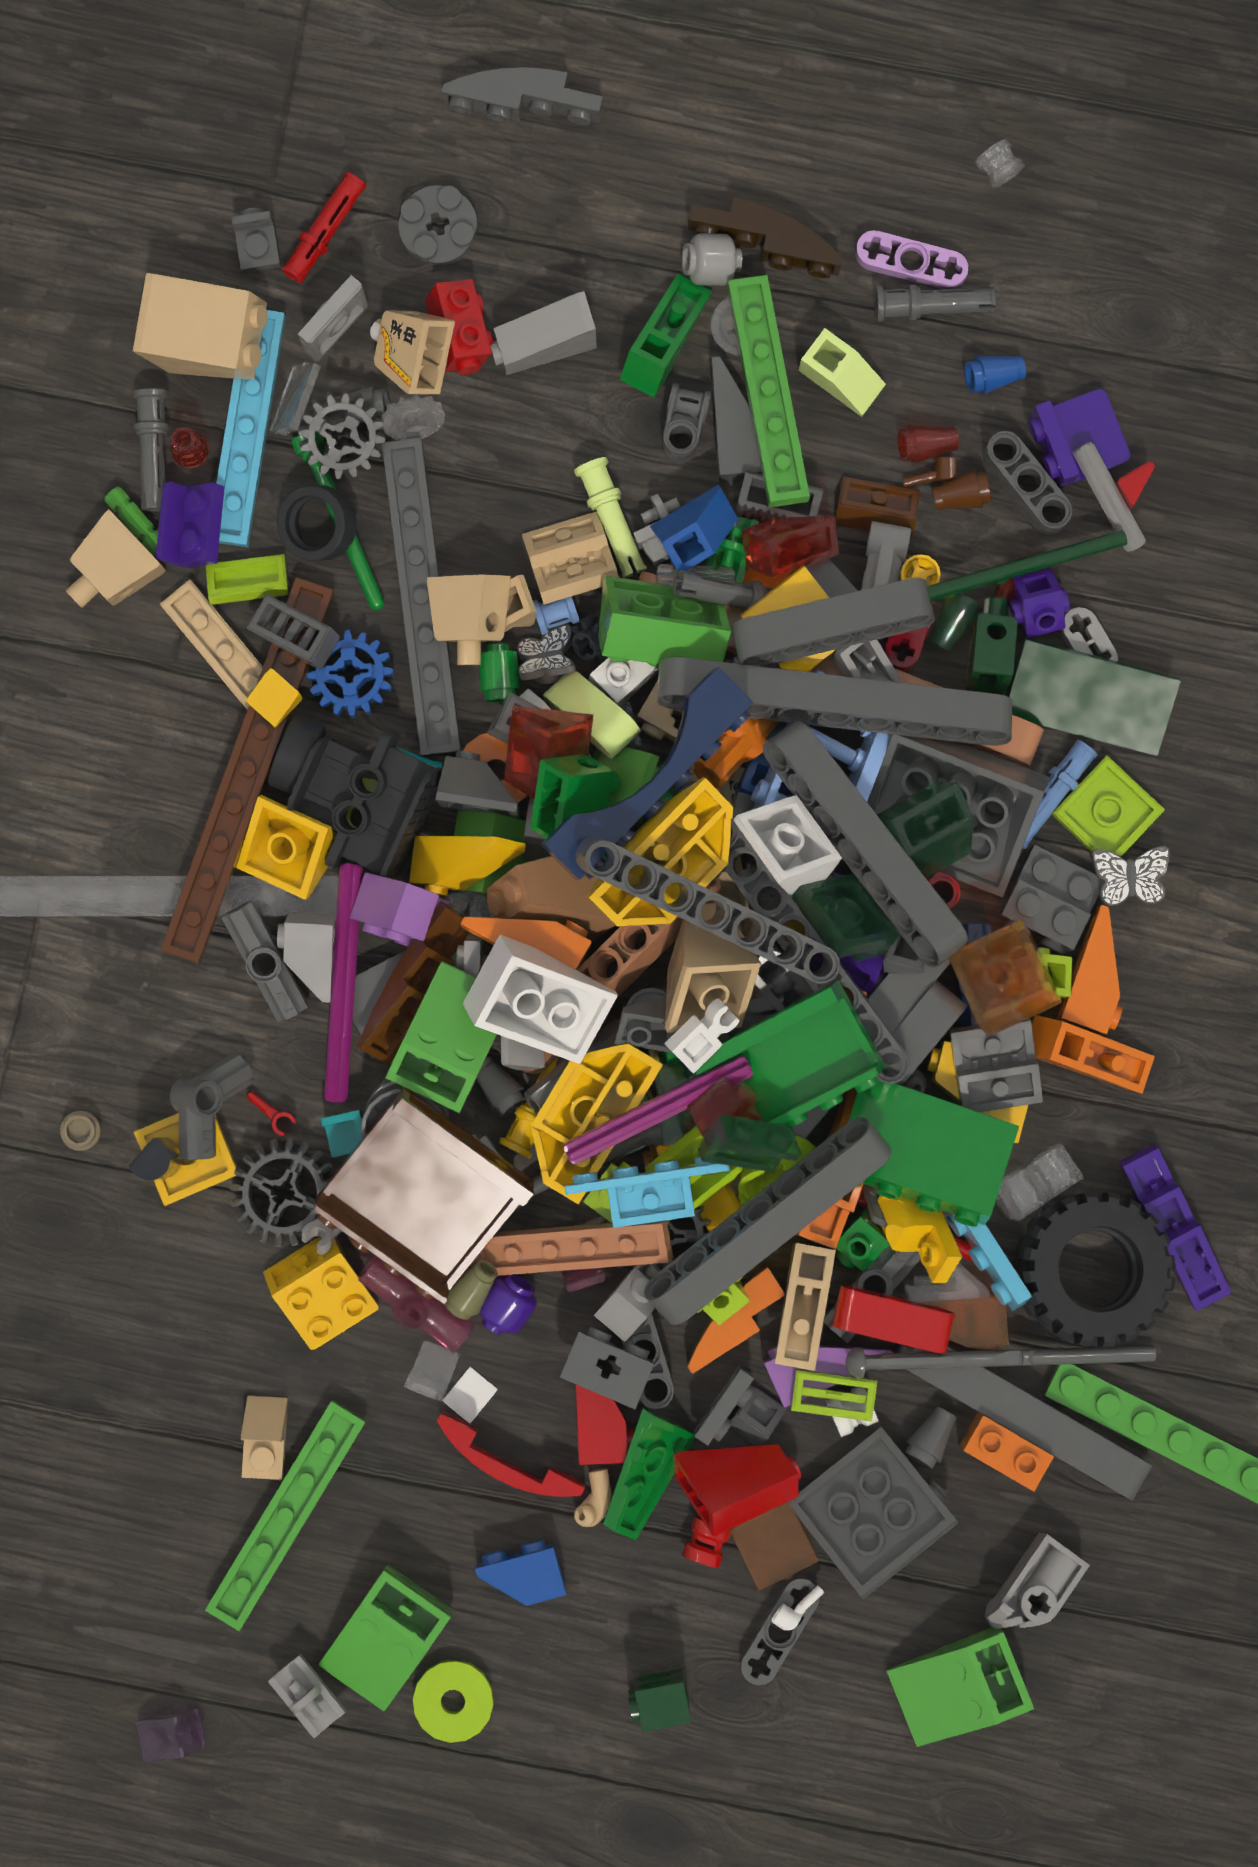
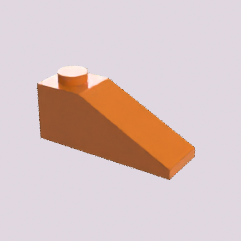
M1099 905L1095 907L1071 976V997L1063 998L1056 1019L1098 1035H1106L1109 1028L1116 1029L1123 1008L1117 1006L1120 999V990L1109 907Z
M464 917L461 922L463 929L493 946L501 934L535 947L575 970H578L592 944V941L585 938L588 931L569 920L566 921L565 925H562L557 921Z
M1035 1015L1032 1023L1035 1057L1037 1059L1143 1094L1155 1056L1064 1021Z

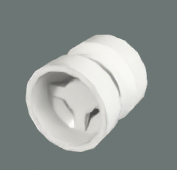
M854 1387L850 1391V1393L867 1395L863 1387ZM826 1399L827 1406L865 1411L866 1404ZM873 1411L872 1421L832 1416L841 1437L851 1434L854 1427H857L858 1424L862 1423L865 1426H869L878 1422L875 1411Z

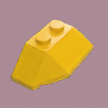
M703 777L665 802L636 831L623 848L706 887L728 865L733 806ZM640 864L633 866L628 872L627 879L630 886L637 885L643 879L644 872ZM598 878L587 896L617 927L671 924L677 917ZM677 882L668 885L665 889L664 897L667 903H672L679 897L680 887Z
M629 1043L587 1052L580 1064L569 1061L531 1124L541 1175L545 1185L579 1205L586 1192L566 1195L565 1185L573 1183L572 1176L598 1173L614 1146L578 1164H572L564 1151V1143L637 1107L663 1066L661 1062Z

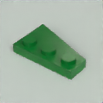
M645 1409L642 1410L603 1523L606 1527L633 1540L638 1538L675 1473L673 1455L681 1451H688L695 1439L694 1433Z

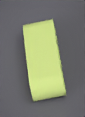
M577 671L564 674L543 694V698L561 718L580 728L579 733L610 759H613L641 732L636 722L621 707Z

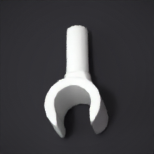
M817 1585L796 1605L794 1610L782 1603L771 1621L783 1630L794 1629L800 1622L802 1615L824 1594V1591Z

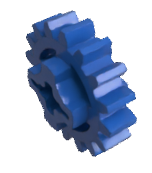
M345 630L344 640L338 641L324 667L321 670L316 668V671L307 673L308 680L317 682V685L310 689L312 695H324L319 703L324 709L332 703L334 704L333 713L336 716H340L343 709H348L350 717L356 718L358 708H363L369 715L372 713L371 702L375 701L380 705L385 703L380 692L381 690H392V686L385 681V678L393 676L394 670L384 667V664L391 659L388 653L377 654L381 647V643L378 640L368 645L366 633L362 632L357 640H353L350 630ZM357 650L367 653L374 660L375 665L371 663L364 664L360 661ZM341 651V657L333 666H326L329 660ZM353 665L360 675L354 676L353 683H348L341 674L347 673L348 666ZM368 683H375L372 689L360 698V691ZM326 684L338 685L343 690L344 699L333 695L328 690Z

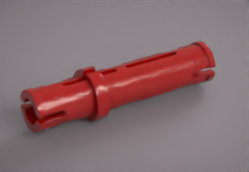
M346 172L344 178L326 202L308 232L303 231L298 238L300 244L281 269L289 278L299 284L303 283L319 256H325L329 250L327 244L363 190L367 187L360 178L350 172Z

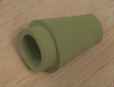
M479 1260L451 1287L448 1293V1300L445 1303L446 1308L454 1316L464 1320L478 1315L494 1283V1279L498 1275L497 1269L488 1261Z

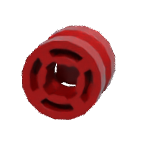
M694 1516L691 1525L693 1534L691 1540L685 1543L682 1556L706 1566L720 1568L723 1559L722 1546L723 1543L729 1541L732 1529L713 1537L701 1517Z

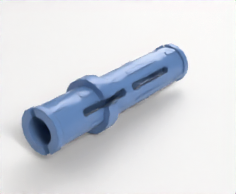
M1077 739L1057 767L1053 766L1048 772L1051 779L1023 849L1028 847L1027 845L1069 790L1074 791L1077 788L1078 783L1076 781L1092 760L1097 757L1098 754L1081 740Z

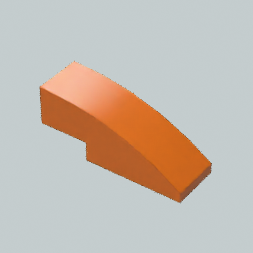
M767 1266L742 1284L750 1299L749 1303L721 1325H718L712 1318L710 1319L687 1363V1367L692 1374L759 1332L760 1329L752 1316L785 1296V1293Z

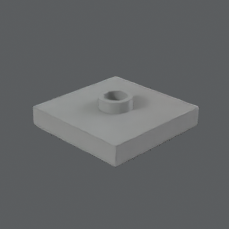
M352 275L318 309L316 314L298 333L305 353L315 362H319L368 307L363 286Z

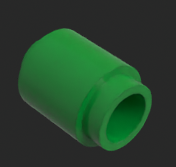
M509 644L485 646V652L481 653V665H479L480 692L485 694L486 703H503L508 693L511 692L517 695L516 691L520 690L517 651L509 650Z

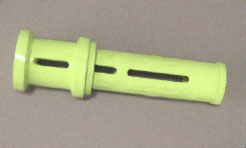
M601 457L574 469V473L577 477H581L588 493L589 499L586 501L588 507L592 510H597L621 569L622 577L629 578L633 576V570L628 560H631L636 574L645 571L647 568L642 561L618 503V500L621 499V491L619 488L614 487L606 468V465L609 463L607 457Z

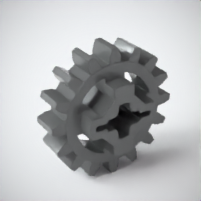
M342 390L340 399H334L331 392L328 391L326 392L327 402L321 404L314 398L311 402L315 411L313 413L303 411L301 414L308 425L298 426V434L307 437V439L299 443L301 451L311 450L306 458L309 465H313L319 461V471L321 474H326L332 468L336 479H340L343 470L348 469L351 476L356 477V467L360 464L367 470L371 468L367 459L370 455L380 457V450L375 446V443L385 442L384 434L376 432V430L380 429L384 424L381 418H371L377 411L373 404L362 407L364 398L361 394H358L351 401L349 400L347 390ZM335 410H342L340 414L330 417L326 415ZM360 417L367 425V438L357 431ZM346 427L350 437H341L336 441L333 432H342ZM315 431L326 438L323 451L316 445ZM352 452L356 453L355 455L349 458L340 459L343 455Z

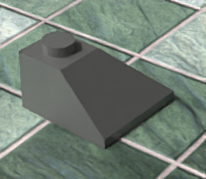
M456 751L455 757H445L436 794V801L440 807L463 811L497 813L520 819L521 811L518 804L488 764L479 761V754Z

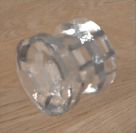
M1008 139L997 142L975 161L977 167L980 170H985L989 175L988 182L993 189L1011 180L1025 167L1022 159L1015 157L1011 152L1012 145Z

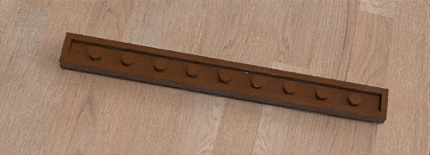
M296 577L286 604L324 624L335 593L333 589ZM289 619L280 637L284 638L294 619ZM304 626L295 645H299L308 627ZM271 644L258 683L265 673L272 668L299 692L309 664ZM249 705L160 949L162 952L200 965L239 859L257 798L262 795L291 712L275 728Z

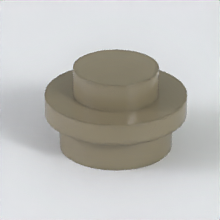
M72 1112L65 1117L61 1124V1138L73 1150H88L95 1146L100 1139V1122L90 1112Z

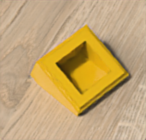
M270 668L246 699V703L276 728L299 704L302 696L275 670Z

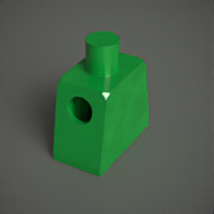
M585 754L540 760L530 829L547 839L569 815L591 813L607 808L610 795L619 792L621 789L619 775L614 770Z

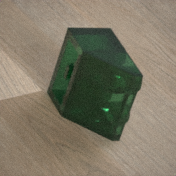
M934 782L877 814L926 879L971 854L974 819L958 783Z

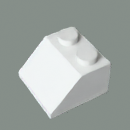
M797 795L738 814L734 818V822L775 880L791 897L820 887L842 859Z

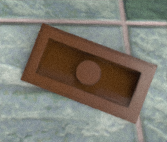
M843 477L835 524L870 531L871 522L876 521L911 528V538L917 519L920 490Z

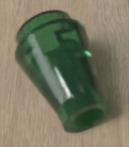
M961 593L950 595L948 598L944 597L930 641L951 652L954 644L975 621L977 617L976 612L981 604Z

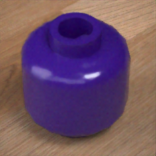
M517 1274L497 1276L480 1310V1315L483 1317L482 1324L489 1331L501 1335L503 1332L517 1333L522 1330L537 1306V1299L533 1294L535 1292L533 1285Z

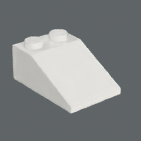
M500 934L468 992L463 1005L474 1026L580 1064L618 995L610 988L539 949Z

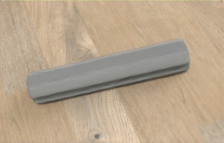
M1088 442L1079 446L1073 451V455L1114 531L1124 530L1127 537V545L1123 546L1127 552H1131L1140 548L1146 543V539L1095 445L1092 442Z

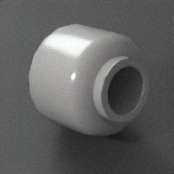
M696 234L692 237L690 243H686L683 247L682 270L685 275H689L690 280L695 285H728V280H732L735 272H740L742 268V251L740 248L735 247L733 239L728 234Z

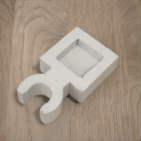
M719 998L709 1004L705 1017L701 1021L693 1015L664 1043L693 1074L723 1045L717 1038L722 1033L733 1030L740 1021Z

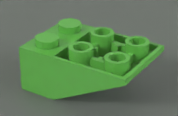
M441 961L386 1075V1079L460 1113L497 1034L474 1026L463 1005L477 977Z
M387 1564L318 1666L382 1711H385L451 1618L453 1609Z
M988 1628L886 1670L917 1747L997 1725L1034 1709L1002 1629Z

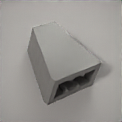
M585 292L573 294L493 328L496 341H493V344L490 345L495 365L503 364L506 375L596 349V328Z

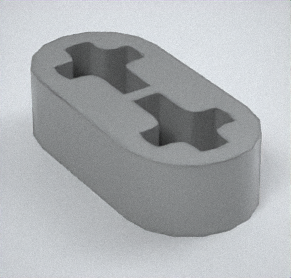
M1081 607L1071 609L1065 615L1066 628L1060 630L1069 649L1093 655L1089 648L1092 645L1098 655L1105 653L1110 660L1118 662L1117 652L1093 612ZM1072 617H1076L1078 621L1085 619L1089 625L1084 631L1089 641L1085 642L1080 632L1072 634L1069 629L1073 624Z

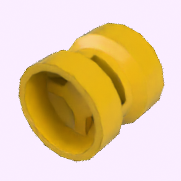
M923 554L914 555L903 564L898 581L922 578L926 581L927 586L935 584L940 580V567L930 556Z

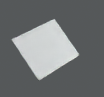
M469 1367L442 1401L470 1424L498 1389Z

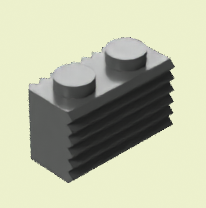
M746 470L737 504L736 516L757 520L761 526L766 524L768 528L774 526L776 530L780 528L784 532L790 530L792 534L797 531L799 536L805 534L808 538L814 530L824 489L808 485L810 494L808 502L769 508L763 474Z

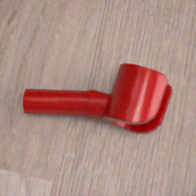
M253 1090L247 1095L246 1098L272 1121V1128L276 1134L286 1136V1133L276 1126V1121L279 1117L286 1116L296 1124L291 1112L287 1110L278 1111Z

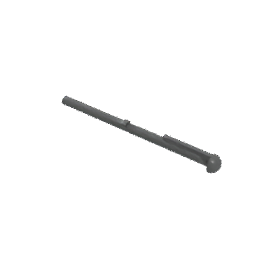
M1154 1346L952 1351L946 1352V1354L918 1352L866 1355L862 1347H856L848 1353L845 1363L848 1372L852 1376L863 1378L865 1370L868 1369L899 1370L1154 1362L1156 1360V1349Z

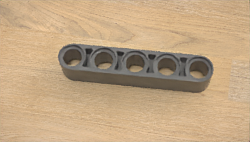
M910 578L744 618L735 622L731 629L739 664L764 667L922 629L931 625L935 617L926 581L922 578Z

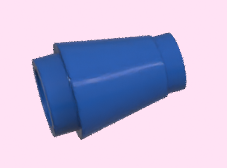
M1021 355L974 356L973 361L966 362L964 366L966 385L971 393L979 392L980 395H984L1024 379L1026 376L1024 359Z

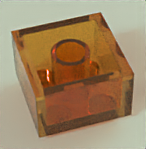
M1021 919L963 946L949 957L977 1024L988 1037L1062 1003L1033 936Z

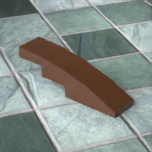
M442 901L437 904L424 941L417 939L411 941L386 983L357 1044L359 1049L387 1065L391 1064L441 961L452 966L456 965L451 955L469 933L461 927V922L466 917L465 915Z

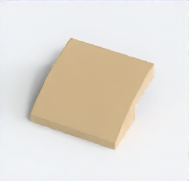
M597 511L522 534L543 604L603 587L605 576L619 578Z

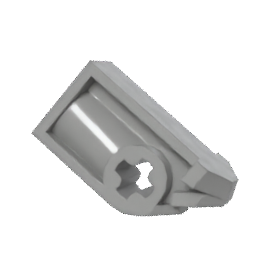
M1039 1532L994 1599L991 1598L987 1604L984 1617L994 1629L1015 1625L1017 1628H1026L1048 1623L1057 1615L1090 1565L1048 1534ZM1030 1595L1039 1596L1038 1601L1042 1604L1040 1610L1031 1609L1032 1604L1028 1601Z

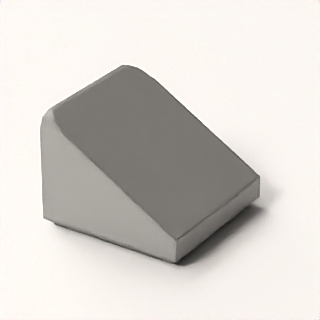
M501 1036L502 1065L515 1070L542 1069L545 1066V1051Z

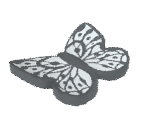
M568 624L549 630L548 634L543 635L541 640L526 637L518 643V656L520 660L525 661L518 670L522 680L534 679L540 684H551L557 682L564 674L576 672L574 662L564 656L573 640L572 630Z
M1166 846L1156 847L1144 852L1135 860L1129 858L1127 861L1107 850L1096 849L1092 851V862L1096 875L1104 881L1099 892L1100 900L1108 906L1119 905L1129 896H1135L1145 904L1160 902L1165 897V888L1158 878L1167 871L1170 856L1169 848Z

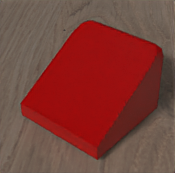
M1148 461L1116 481L1115 484L1129 510L1136 503L1154 470L1155 465L1153 462Z

